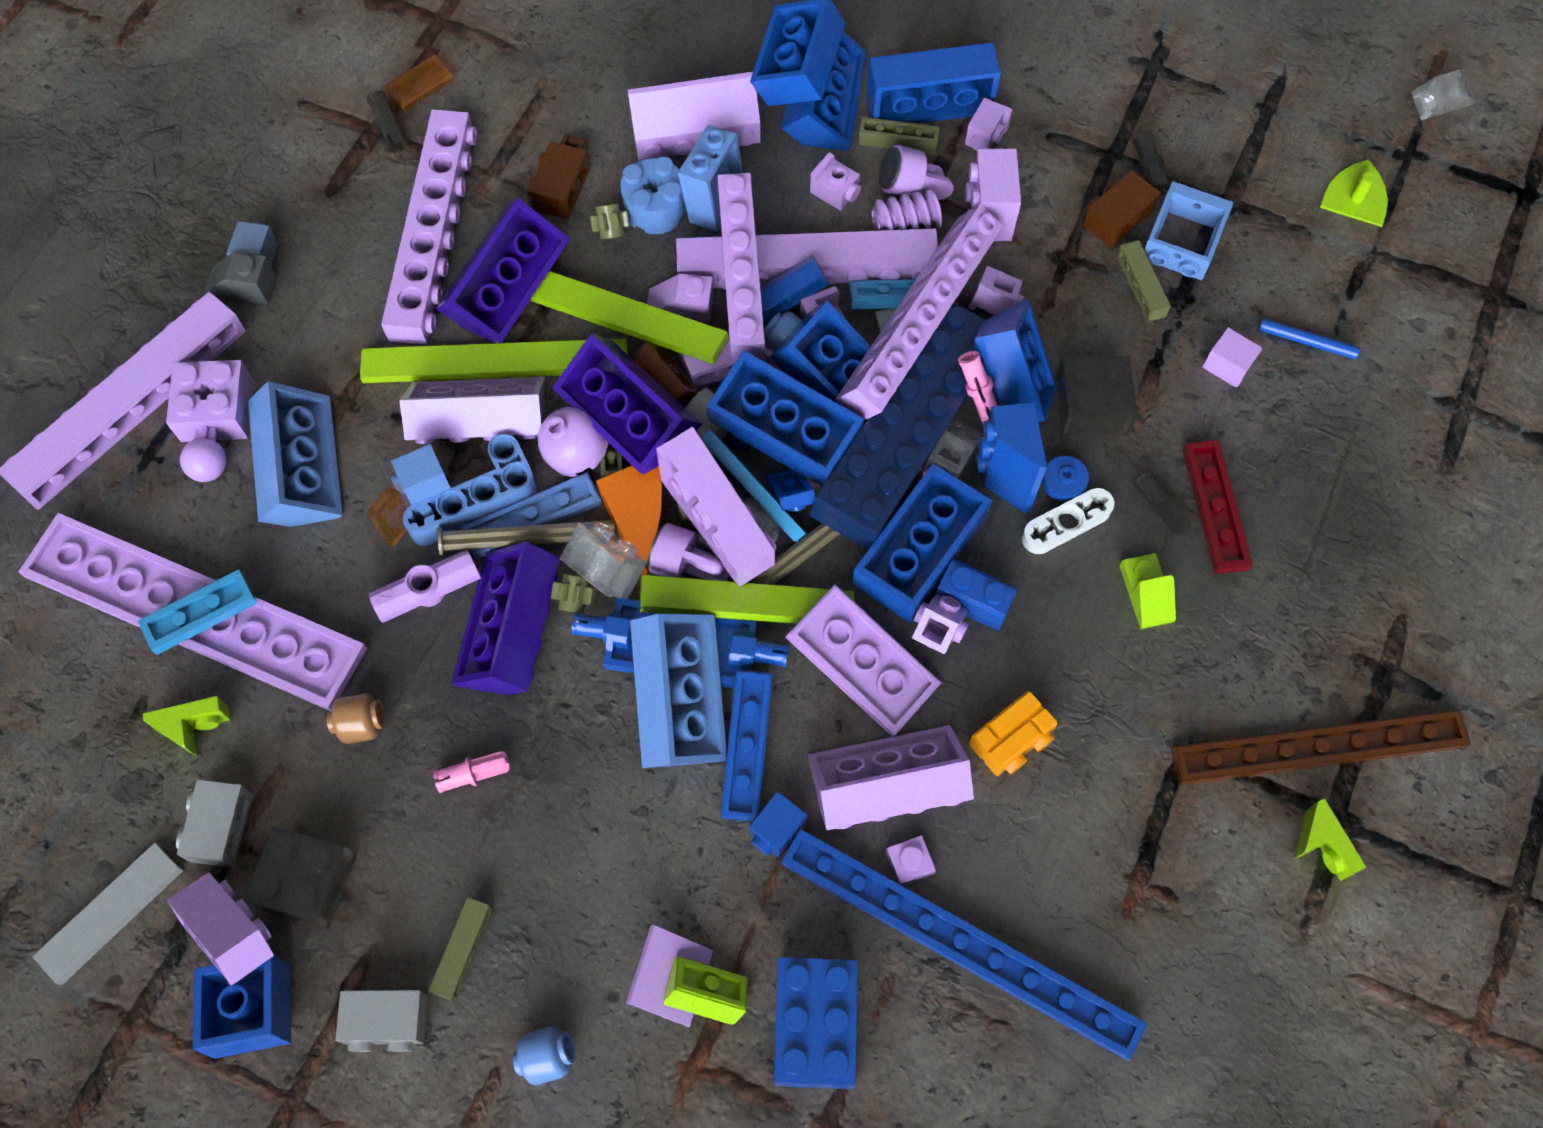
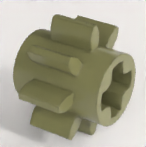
M619 203L595 206L596 215H590L592 232L599 231L601 239L624 236L623 227L630 226L628 211H620Z
M563 574L562 583L553 582L550 599L559 600L557 608L559 610L584 613L585 604L594 605L597 589L589 588L590 578Z

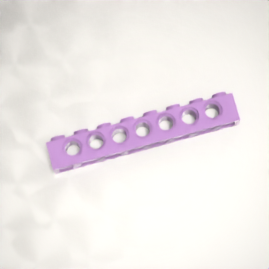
M431 110L381 323L389 342L428 345L430 333H434L436 330V305L440 303L443 297L441 282L442 278L448 275L449 263L447 255L448 250H453L454 223H459L460 220L459 200L460 197L465 196L466 180L464 177L466 171L471 169V145L475 146L477 142V128L472 126L468 112Z
M982 203L957 218L836 397L835 401L839 405L864 418V421L883 411L1003 228V225Z

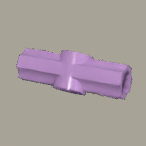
M466 549L431 566H414L408 571L406 577L368 594L379 620L384 623L421 605L425 607L435 606L441 602L444 595L477 581L481 577L470 552ZM432 581V584L426 590H418L424 582Z

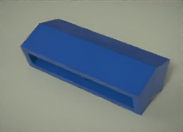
M813 254L760 286L763 325L771 321L778 312L780 314L799 304L801 299L812 296L829 285Z

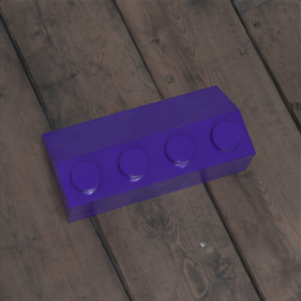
M517 197L501 211L436 309L461 328L501 344L570 238Z
M592 333L552 387L571 407L585 412L592 421L594 429L637 471L644 475L659 466L656 448L691 427L697 432L702 425L698 419L614 341Z
M527 541L485 554L480 573L481 579L478 580L451 685L503 695L528 691L534 676L533 667L536 655L542 644L541 635L544 622L550 611L549 602L552 585L558 578L559 557Z

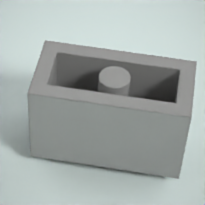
M197 780L194 790L189 793L187 798L186 810L188 814L185 825L179 830L176 838L177 855L192 863L234 868L253 794L242 785Z
M420 990L340 991L335 1041L348 1045L347 1051L371 1052L373 1044H388L387 1051H412L413 1044H425L428 995Z

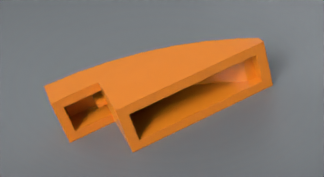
M629 463V467L601 478L596 483L599 496L611 520L614 521L615 528L641 579L642 575H650L651 573L647 566L648 556L654 538L663 526L664 499L659 466L644 475Z

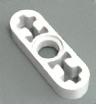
M1094 488L1031 520L1026 525L1022 535L1024 547L1031 553L1043 554L1105 522L1114 508L1112 495L1104 489ZM1092 501L1096 504H1104L1102 511L1099 508H1094L1088 511L1085 517L1084 511L1090 508ZM1071 514L1076 518L1078 525L1074 528H1065L1060 524L1059 516ZM1051 525L1052 531L1046 534L1043 542L1039 538L1032 539L1034 531L1042 534L1048 531Z

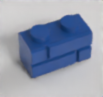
M952 559L936 594L956 599L962 607L968 609L966 617L999 631L1014 601L1018 588L1006 582L1000 583L999 579Z

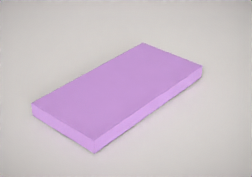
M836 584L785 637L892 737L898 733L942 683Z

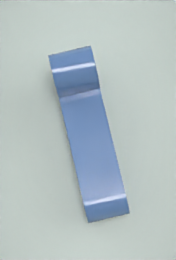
M499 434L489 442L488 452L495 470L412 504L405 510L402 518L403 524L415 543L423 546L438 542V527H441L442 531L461 530L460 526L536 494L537 487L531 468L515 437L510 434ZM504 453H512V455H510L507 458H499ZM517 480H526L520 486H512ZM485 494H494L488 500H480ZM462 507L459 512L448 514L452 508Z

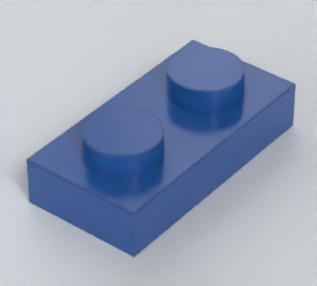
M790 468L765 474L767 488L779 503L782 511H800L805 509L807 505L814 503L816 498L814 489L801 474Z

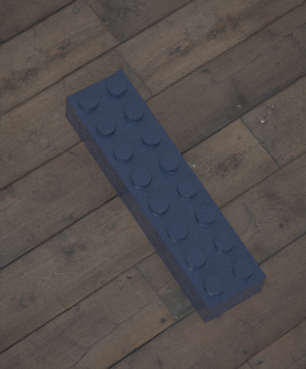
M953 302L883 411L867 420L816 496L810 514L812 518L867 550L870 549L892 519L970 397L965 388L967 381L959 365L958 358L966 352L975 351L974 338L982 323L986 321L985 319ZM981 357L980 359H981V362H982L983 367H984V369H985V366H984V363H983V360H982V357Z

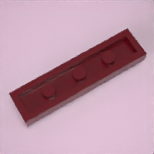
M1220 441L1186 443L1182 451L1214 574L1250 570L1253 563Z

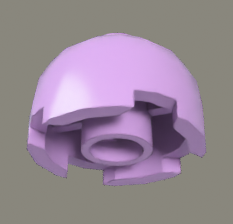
M571 406L556 409L549 414L541 424L538 432V449L542 458L562 476L576 477L578 476L576 473L583 472L588 467L591 469L597 467L605 456L609 444L594 429L592 421L586 413Z

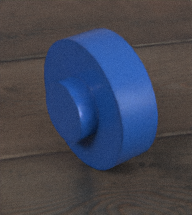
M1059 456L1047 464L1042 485L1045 492L1051 498L1060 502H1068L1084 493L1089 482V473L1086 466L1080 460L1071 456Z

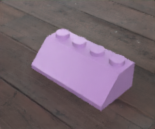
M753 72L629 89L628 97L638 161L651 158L657 159L663 156L690 154L707 125L736 133L739 146L760 143V116L757 92L750 83Z
M546 377L412 382L400 399L405 440H415L418 444H428L435 442L436 439L449 438L451 442H465L470 437H483L484 440L491 441L493 437L499 434L517 435L519 439L536 438L541 424L546 419Z
M950 725L808 754L819 809L826 830L835 828L846 829L854 824L884 821L892 816L906 813L917 814L925 809L944 805L955 806L963 801L974 799L970 760Z

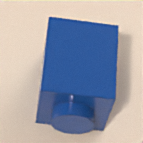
M777 792L749 826V835L753 838L751 840L752 845L766 856H769L772 852L780 858L795 839L799 830L806 825L807 814Z

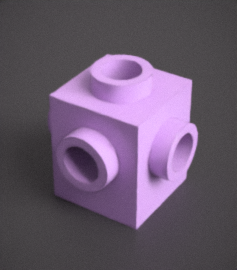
M936 594L929 604L925 602L921 604L914 618V621L919 624L912 638L945 654L953 641L961 642L969 625L963 622L968 609L962 607L959 601L950 596Z

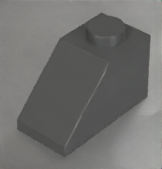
M233 252L212 267L204 295L210 292L218 299L269 305L277 276L266 256Z

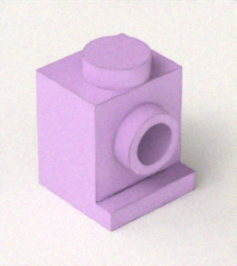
M984 98L968 125L965 145L977 151V149H991L993 143L999 144L1003 134H1006L1008 131L1013 109Z
M829 152L811 172L810 193L841 211L848 202L852 203L858 197L861 191V185H859L860 174L836 161L834 155Z
M986 266L975 288L968 309L975 311L976 307H979L990 314L997 315L1023 300L1024 296L1019 294L1023 281L990 266Z

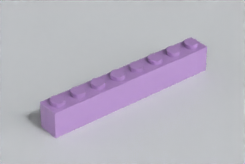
M936 228L756 235L760 286L812 254L821 267L829 285L849 283V281L917 279L938 248ZM722 237L676 238L677 275L710 276L713 278V288L726 290Z
M208 292L201 299L195 301L175 321L170 322L155 338L144 344L124 364L118 366L98 386L89 390L87 395L73 407L63 412L60 418L47 429L37 434L16 455L11 456L0 467V475L37 510L42 508L169 398L173 363L212 361L243 335L246 330L236 314L213 294Z

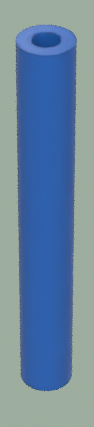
M1262 318L1258 331L1354 360L1357 359L1360 352V347L1265 318Z

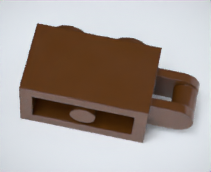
M565 134L561 143L550 141L546 153H541L539 157L538 171L535 178H530L527 186V196L530 197L533 210L569 220L590 171L587 157L588 139Z

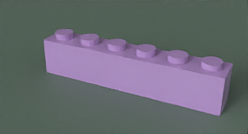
M751 174L718 175L732 367L743 350L766 362Z

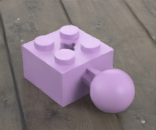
M242 360L173 363L166 424L180 442H189L184 446L180 454V465L184 473L195 481L210 482L217 479L224 472L227 457L224 449L216 440L249 439L250 419L248 400L253 394L254 379Z

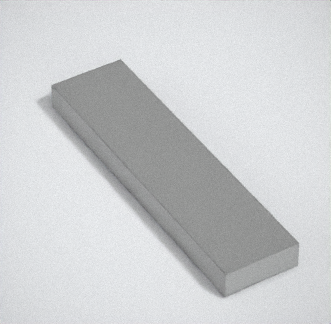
M154 843L35 953L32 958L56 984L62 986L180 875L183 869L160 845Z

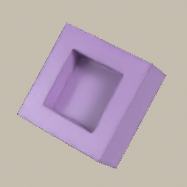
M922 835L886 848V854L898 884L901 886L935 874L936 869Z

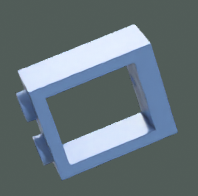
M707 125L680 168L678 176L689 223L718 232L720 229L718 175L744 173L736 133Z
M1172 181L1144 249L1149 262L1155 266H1163L1177 271L1186 277L1203 280L1234 202ZM1168 213L1214 228L1204 255L1158 240Z

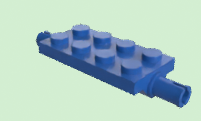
M617 597L615 609L612 615L608 614L607 617L575 612L573 619L576 622H572L571 633L575 636L581 635L603 639V642L606 643L603 660L604 669L634 673L630 620L656 613L640 612L639 600ZM715 618L721 687L734 689L736 670L750 671V666H753L754 662L782 666V668L787 667L790 645L758 641V637H756L758 621Z

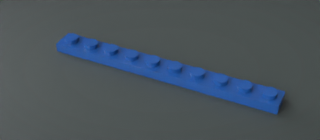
M802 829L799 830L781 865L1126 1061L1131 1060L1147 1026L1146 1022Z

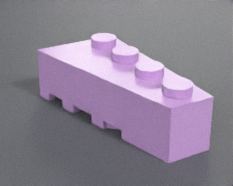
M693 427L656 448L661 481L738 587L775 565V550L777 548L773 539L766 531H761L756 523L753 512L742 502Z

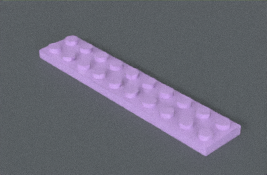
M57 513L18 571L25 578L137 627H140L138 620L217 581L60 513ZM256 597L257 604L178 644L329 711H332L335 700L342 695L368 649L364 643Z

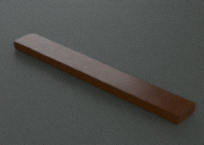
M1458 709L1174 746L1171 749L1179 785L1461 749L1468 747L1471 743L1461 711Z

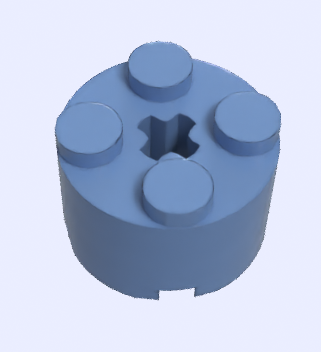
M663 156L657 159H644L626 166L623 170L620 184L623 209L628 211L629 223L635 229V226L644 229L645 233L663 234L675 229L679 225V220L683 215L685 216L687 210L678 176L679 169L670 158Z

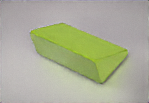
M676 956L664 995V1005L733 1025L746 1012L747 977Z

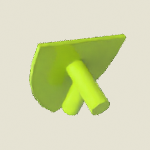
M1369 160L1362 161L1339 172L1329 183L1323 195L1320 208L1382 227L1388 204L1386 186L1373 164Z

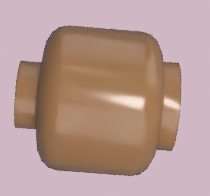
M365 692L336 699L332 706V712L327 713L329 732L336 734L338 739L345 744L373 740L379 735L380 730L386 724L385 709L381 700H375L371 694Z

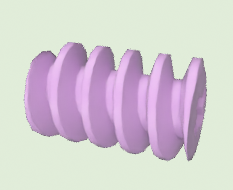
M926 190L924 196L919 192H914L911 199L908 195L903 194L900 196L899 201L892 196L887 199L886 204L882 199H877L871 211L873 231L894 230L897 228L898 230H907L908 226L911 229H919V224H923L925 229H931L932 222H935L940 230L942 225L940 204L932 190Z

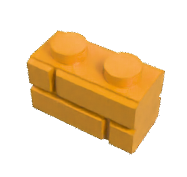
M1027 691L972 735L969 744L996 776H1000L1006 770L1011 775L1027 762L1024 755L1035 748L1037 752H1040L1055 739L1051 733H1053L1058 724L1053 716L1042 707V704L1036 697Z

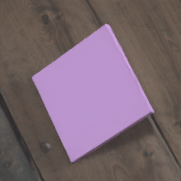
M651 925L626 1003L675 1023L690 1027L693 1013L664 1005V995L674 958L680 956L709 965L713 950L658 926Z

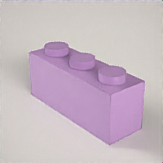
M208 872L169 898L167 902L182 926L232 986L274 956L266 942L272 936L259 918L251 921L255 917L242 899L235 902L238 898L227 881L224 880L218 883Z

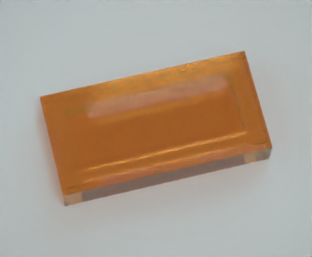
M433 55L385 84L384 87L386 93L405 111L448 85L454 79L448 68L436 55Z
M389 486L367 511V514L382 540L394 548L407 532L402 518L408 507L400 492Z

